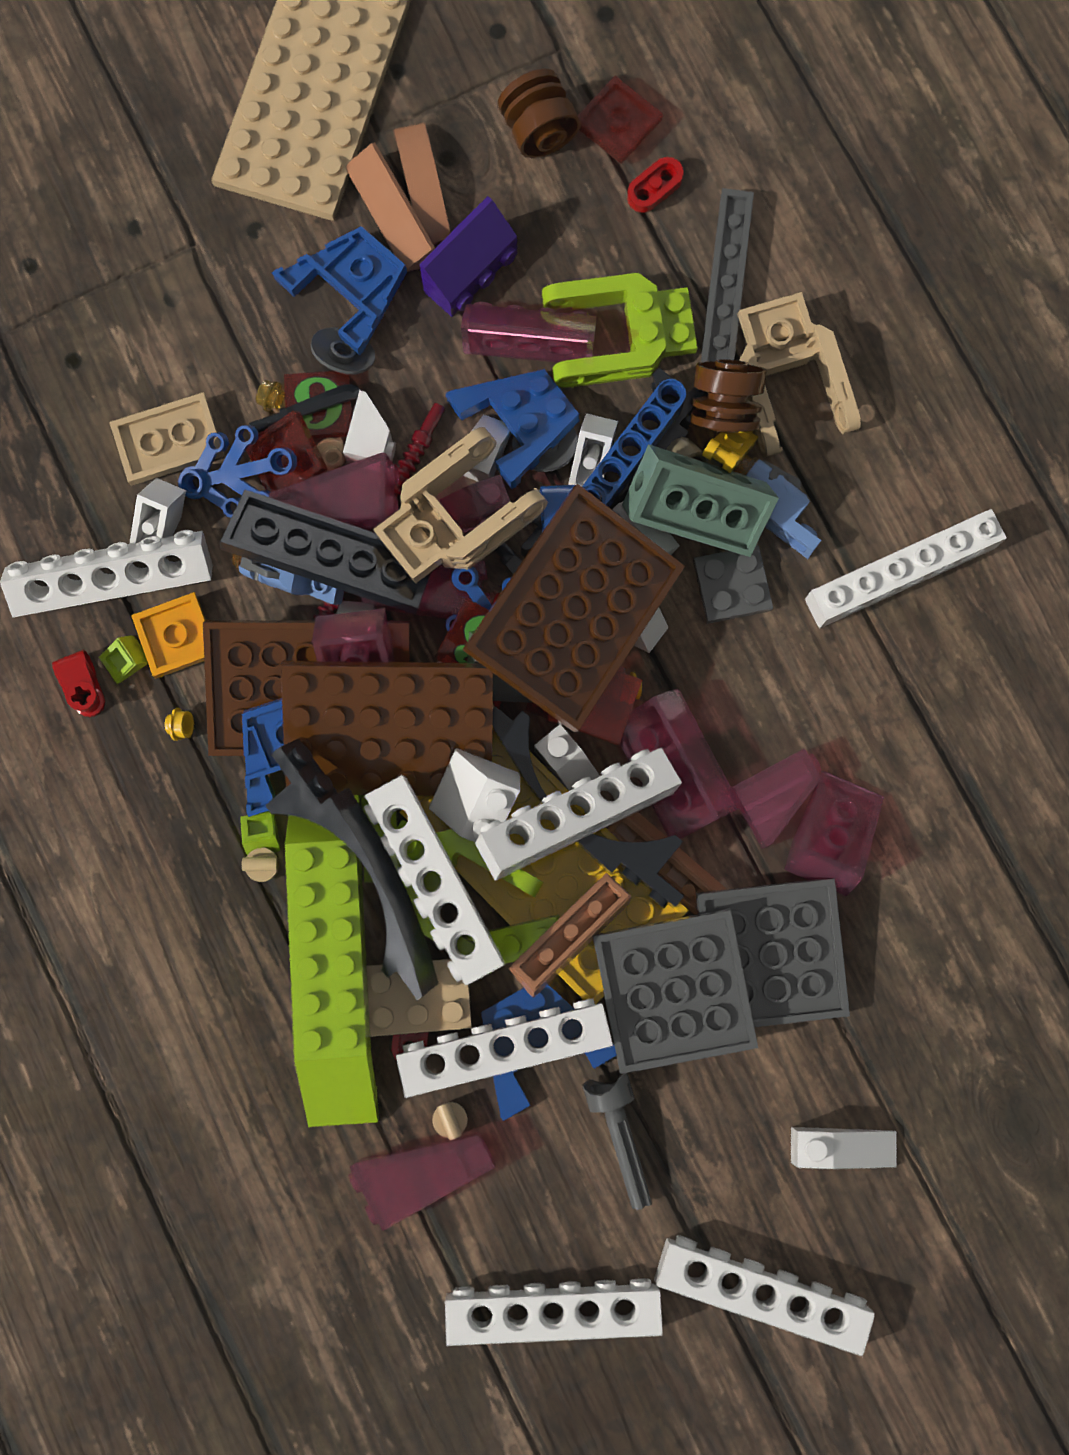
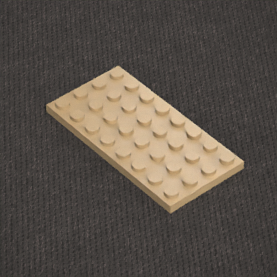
M277 0L212 177L213 185L334 221L350 177L346 166L358 154L411 0Z

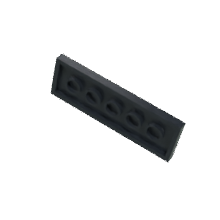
M244 490L220 541L221 550L414 615L417 614L432 574L430 572L415 583L376 533L248 490Z

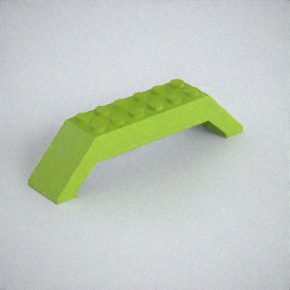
M354 795L362 808L361 795ZM289 815L285 840L294 1061L308 1127L379 1122L378 1097L371 1057L361 861L340 838L326 828L310 820Z

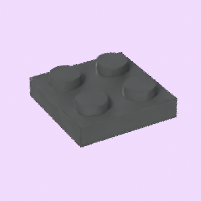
M756 545L751 557L726 551L694 558L693 563L707 624L772 611L773 605L759 545Z

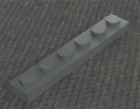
M724 188L721 191L700 362L716 361L718 359L734 360L739 323L738 312L741 306L754 192Z

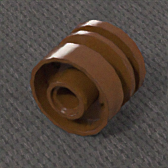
M537 69L521 75L502 91L498 99V109L504 117L506 125L512 130V137L520 153L525 158L534 159L556 152L568 144L580 129L581 120L571 101L566 98V91L561 85L558 75L552 69Z
M731 359L698 362L696 364L694 387L708 392V395L695 397L692 400V405L701 410L692 411L690 422L718 432L735 433L758 430L761 419L752 414L761 413L762 405L749 400L748 396L764 393L767 370L759 366L750 365L748 362Z

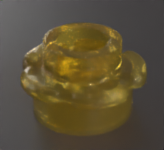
M265 380L258 388L256 403L262 406L265 412H270L271 408L278 409L282 405L285 397L282 385L277 381Z

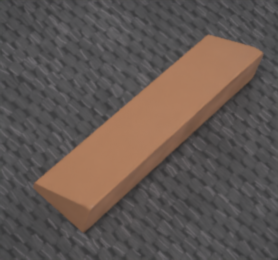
M371 143L347 164L346 169L394 255L406 265L407 271L420 269V263L435 249V246L376 143Z
M635 812L607 828L622 842H649L667 838L639 812ZM679 847L657 873L684 896L680 902L694 915H698L696 893L726 890L721 883Z
M606 873L509 967V970L534 998L593 940V936L599 934L629 905L632 896Z

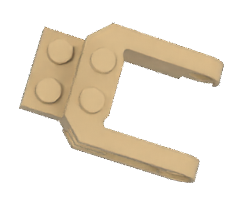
M802 292L739 310L738 317L747 343L739 361L748 362L750 365L766 369V376L805 365L809 361L815 360L839 431L844 434L860 429L859 410L834 332L820 324L815 325L811 323ZM765 387L763 394L748 396V399L762 405L761 413L752 415L761 419L759 429L754 431L755 435L758 436L757 441L760 450L767 457L780 453L783 449L779 447V440L774 426L776 418Z
M479 427L471 431L402 484L400 497L402 501L401 508L373 529L415 583L441 564L445 568L469 570L536 519L548 504L539 490L534 488V490L526 493L513 504L511 501L464 536L462 529L435 496L487 458L495 449L497 442L485 427Z

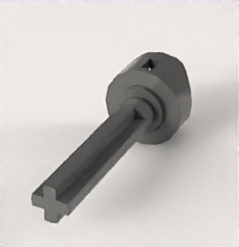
M623 1073L617 1082L603 1083L592 1079L586 1081L582 1087L589 1111L592 1113H605L632 1209L640 1210L645 1206L652 1205L626 1112L623 1108L635 1098L628 1073Z

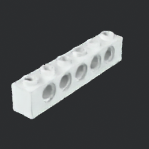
M989 509L811 590L805 601L820 629L998 547L1007 537L993 510Z
M183 530L171 537L160 538L158 536H151L138 543L127 545L124 542L110 545L106 549L96 551L90 548L82 549L74 555L63 557L50 555L44 557L41 561L31 563L17 561L5 567L0 585L12 617H18L210 581L213 566L203 531ZM175 555L181 560L171 562L166 559V556ZM133 562H143L147 565V567L138 568L133 564ZM100 568H109L113 570L114 573L105 574L100 570ZM67 575H78L81 580H72ZM34 581H44L48 586H39Z
M659 748L652 752H649L648 749L642 750L631 757V762L623 766L615 763L601 772L602 776L591 780L590 777L583 778L572 786L573 790L564 794L556 791L542 800L543 804L533 809L530 805H527L515 811L511 815L512 819L503 823L500 820H495L485 825L481 829L482 833H480L475 845L494 880L496 881L674 794L682 782L663 749ZM630 777L640 779L643 787L635 786L631 782ZM600 791L610 792L614 797V801L605 800ZM570 805L582 807L585 815H576L571 810ZM540 820H550L554 824L555 830L543 828ZM514 833L521 835L525 840V844H514L510 840L509 835Z
M402 775L365 795L369 803L364 806L365 811L374 825L379 823L385 835L381 837V841L390 856L396 854L402 866L397 868V871L405 886L409 887L412 885L417 893L418 898L414 900V903L423 919L429 916L435 927L430 932L436 945L440 950L446 948L452 959L447 965L454 979L457 982L463 980L466 986L505 965L503 957L407 778ZM397 810H404L408 815V822L401 829H395L391 825V816ZM419 840L423 843L425 852L422 858L413 861L407 855V848L411 842ZM432 871L437 872L442 880L440 888L435 892H429L423 884L426 874ZM449 902L453 903L458 909V918L451 924L444 922L440 917L442 906ZM463 934L470 935L475 941V949L470 955H464L457 949V940Z
M591 998L573 1003L574 1010L561 1013L560 1007L540 1011L539 1019L527 1021L526 1016L523 1015L505 1020L506 1027L493 1030L492 1025L487 1024L472 1028L471 1036L458 1038V1033L455 1032L437 1037L438 1044L424 1047L423 1041L404 1045V1052L397 1054L396 1059L405 1098L613 1046L603 1004H595L594 999ZM569 1019H576L582 1025V1032L576 1039H568L562 1034V1026ZM542 1028L547 1032L548 1041L543 1047L536 1048L529 1043L528 1034L532 1029ZM506 1036L513 1041L514 1050L510 1055L501 1056L496 1053L494 1042L498 1037ZM473 1045L479 1050L480 1058L477 1063L468 1065L461 1060L460 1050L463 1046ZM436 1053L444 1058L445 1068L442 1072L433 1073L428 1070L426 1059L430 1054Z
M677 1236L676 1241L666 1238L654 1278L658 1287L863 1356L875 1315L866 1306L867 1300L850 1293H846L845 1298L831 1294L833 1290L831 1287L812 1281L811 1287L798 1283L799 1277L786 1271L778 1270L777 1275L764 1271L765 1266L750 1259L745 1258L743 1263L731 1260L730 1253L718 1248L711 1247L709 1252L696 1248L697 1242L682 1236ZM695 1261H701L706 1265L704 1274L698 1278L690 1277L687 1274L689 1265ZM728 1273L739 1275V1282L733 1289H725L721 1285L723 1277ZM761 1285H771L773 1292L769 1299L765 1301L756 1299V1291ZM795 1297H806V1306L802 1311H790V1303ZM839 1308V1319L832 1324L825 1323L824 1316L827 1310Z
M646 1278L630 1280V1285H616V1281L600 1280L594 1282L595 1287H580L579 1282H563L559 1284V1288L545 1289V1284L540 1283L524 1285V1290H510V1287L507 1285H495L488 1287V1292H474L473 1287H457L453 1289V1293H447L445 1299L447 1346L662 1336L660 1290L656 1284H651V1279ZM628 1299L634 1304L633 1310L627 1315L616 1313L614 1307L619 1300ZM585 1301H593L599 1308L595 1315L586 1317L579 1312L580 1305ZM552 1302L560 1304L563 1308L562 1314L554 1319L547 1317L543 1312L544 1307ZM521 1304L527 1309L528 1314L521 1320H514L509 1316L508 1309L512 1305ZM478 1306H486L491 1310L492 1317L488 1321L480 1322L474 1318L472 1311Z

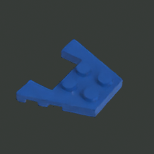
M359 227L325 244L326 249L312 256L306 254L298 258V263L284 270L283 267H280L272 272L274 279L294 297L317 275H320L353 304L359 311L337 333L359 355L364 352L407 273L406 265L363 227Z
M545 369L455 389L445 393L447 402L461 421L488 406H492L522 446L495 461L496 469L511 489L521 482V477L529 469L532 471L540 463L539 458L549 448L553 449L579 422V413Z
M282 698L244 710L242 713L243 748L246 765L245 789H247L246 812L248 817L269 811L265 805L276 797L267 774L282 770L271 755L280 746L284 745Z
M547 985L534 998L525 988H522L482 1011L481 1015L483 1025L491 1024L492 1029L495 1030L506 1027L505 1020L525 1015L526 1020L531 1021L539 1019V1012L560 1007V1012L563 1013L574 1010V1008ZM569 1019L562 1026V1034L568 1039L577 1038L582 1032V1025L576 1019ZM534 1028L528 1034V1041L533 1047H543L548 1041V1034L542 1028ZM498 1037L494 1042V1050L501 1056H508L514 1050V1043L509 1037ZM615 1045L586 1052L585 1054L592 1067L596 1068L615 1057ZM517 1070L493 1076L500 1117L503 1121L530 1106L526 1095L513 1074Z

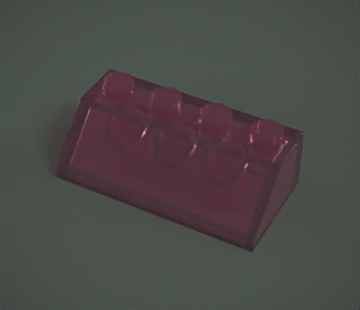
M477 302L474 305L466 304L461 322L463 353L558 363L566 360L592 357L596 316H590L583 311H574L571 314L558 313L551 308H542L539 311L526 310L519 305H509L506 308L494 307L487 302Z
M679 688L654 696L610 724L629 762H631V757L642 750L648 749L649 752L662 748L682 783L674 794L652 804L668 837L676 835L678 838L683 839L742 808ZM638 779L639 782H640V784H641V786L643 787L642 781H641L640 779Z

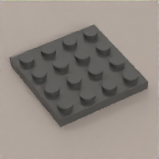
M834 878L696 893L698 914L729 908L731 910L754 1027L850 1016Z
M730 908L600 933L593 936L620 1074L758 1048Z

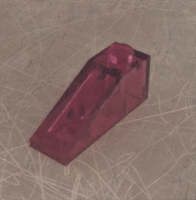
M500 474L470 484L438 500V502L462 529V532L475 529L509 503L510 499Z

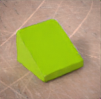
M133 635L118 637L99 656V659L116 684L121 683L148 664L142 646Z
M267 811L250 817L248 815L240 817L242 845L247 855L257 848H267L274 853L280 851L275 814Z

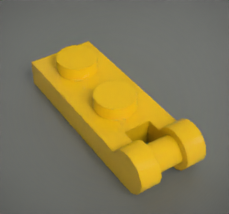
M753 431L719 432L715 438L710 440L702 456L710 461L715 459L723 464L722 468L731 473L752 449L758 436L753 434Z

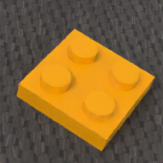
M195 592L131 615L152 676L155 679L204 661L203 622L206 619Z

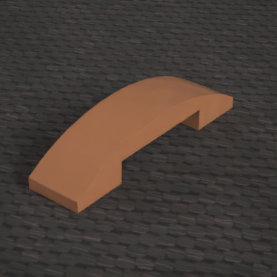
M425 124L394 129L411 206L433 245H439L450 234V228Z

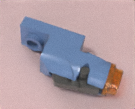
M746 455L733 472L767 482L779 497L765 527L808 559L821 540L817 538V533L807 524L802 523L800 525L796 522L810 502L806 494L800 491V479L765 460L761 461L756 457L752 459Z
M232 553L233 566L236 567L238 572L248 578L294 595L308 594L332 605L342 604L343 590Z

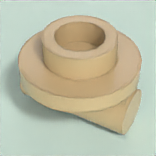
M341 437L337 439H324L318 443L315 449L311 450L318 466L325 470H335L346 461L343 454L344 443Z
M267 848L254 849L247 857L242 858V871H246L251 879L258 882L271 880L279 870L277 855Z
M446 1102L437 1106L433 1115V1126L436 1132L443 1137L449 1138V1140L462 1136L468 1120L466 1111L455 1102Z

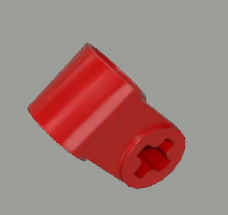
M82 649L53 661L52 668L62 687L68 705L84 717H95L100 714L105 706V697L97 680L95 667L86 650ZM89 694L90 696L86 698L87 703L83 705L82 703L85 701L84 696Z

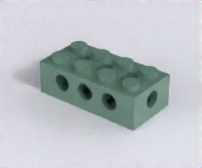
M648 444L622 506L632 522L751 557L779 497L767 482L733 471L729 473L721 467Z

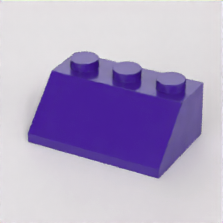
M489 196L420 263L424 293L451 317L458 310H465L471 304L473 295L480 288L485 289L494 280L495 273L503 265L506 267L511 264L517 255V235Z

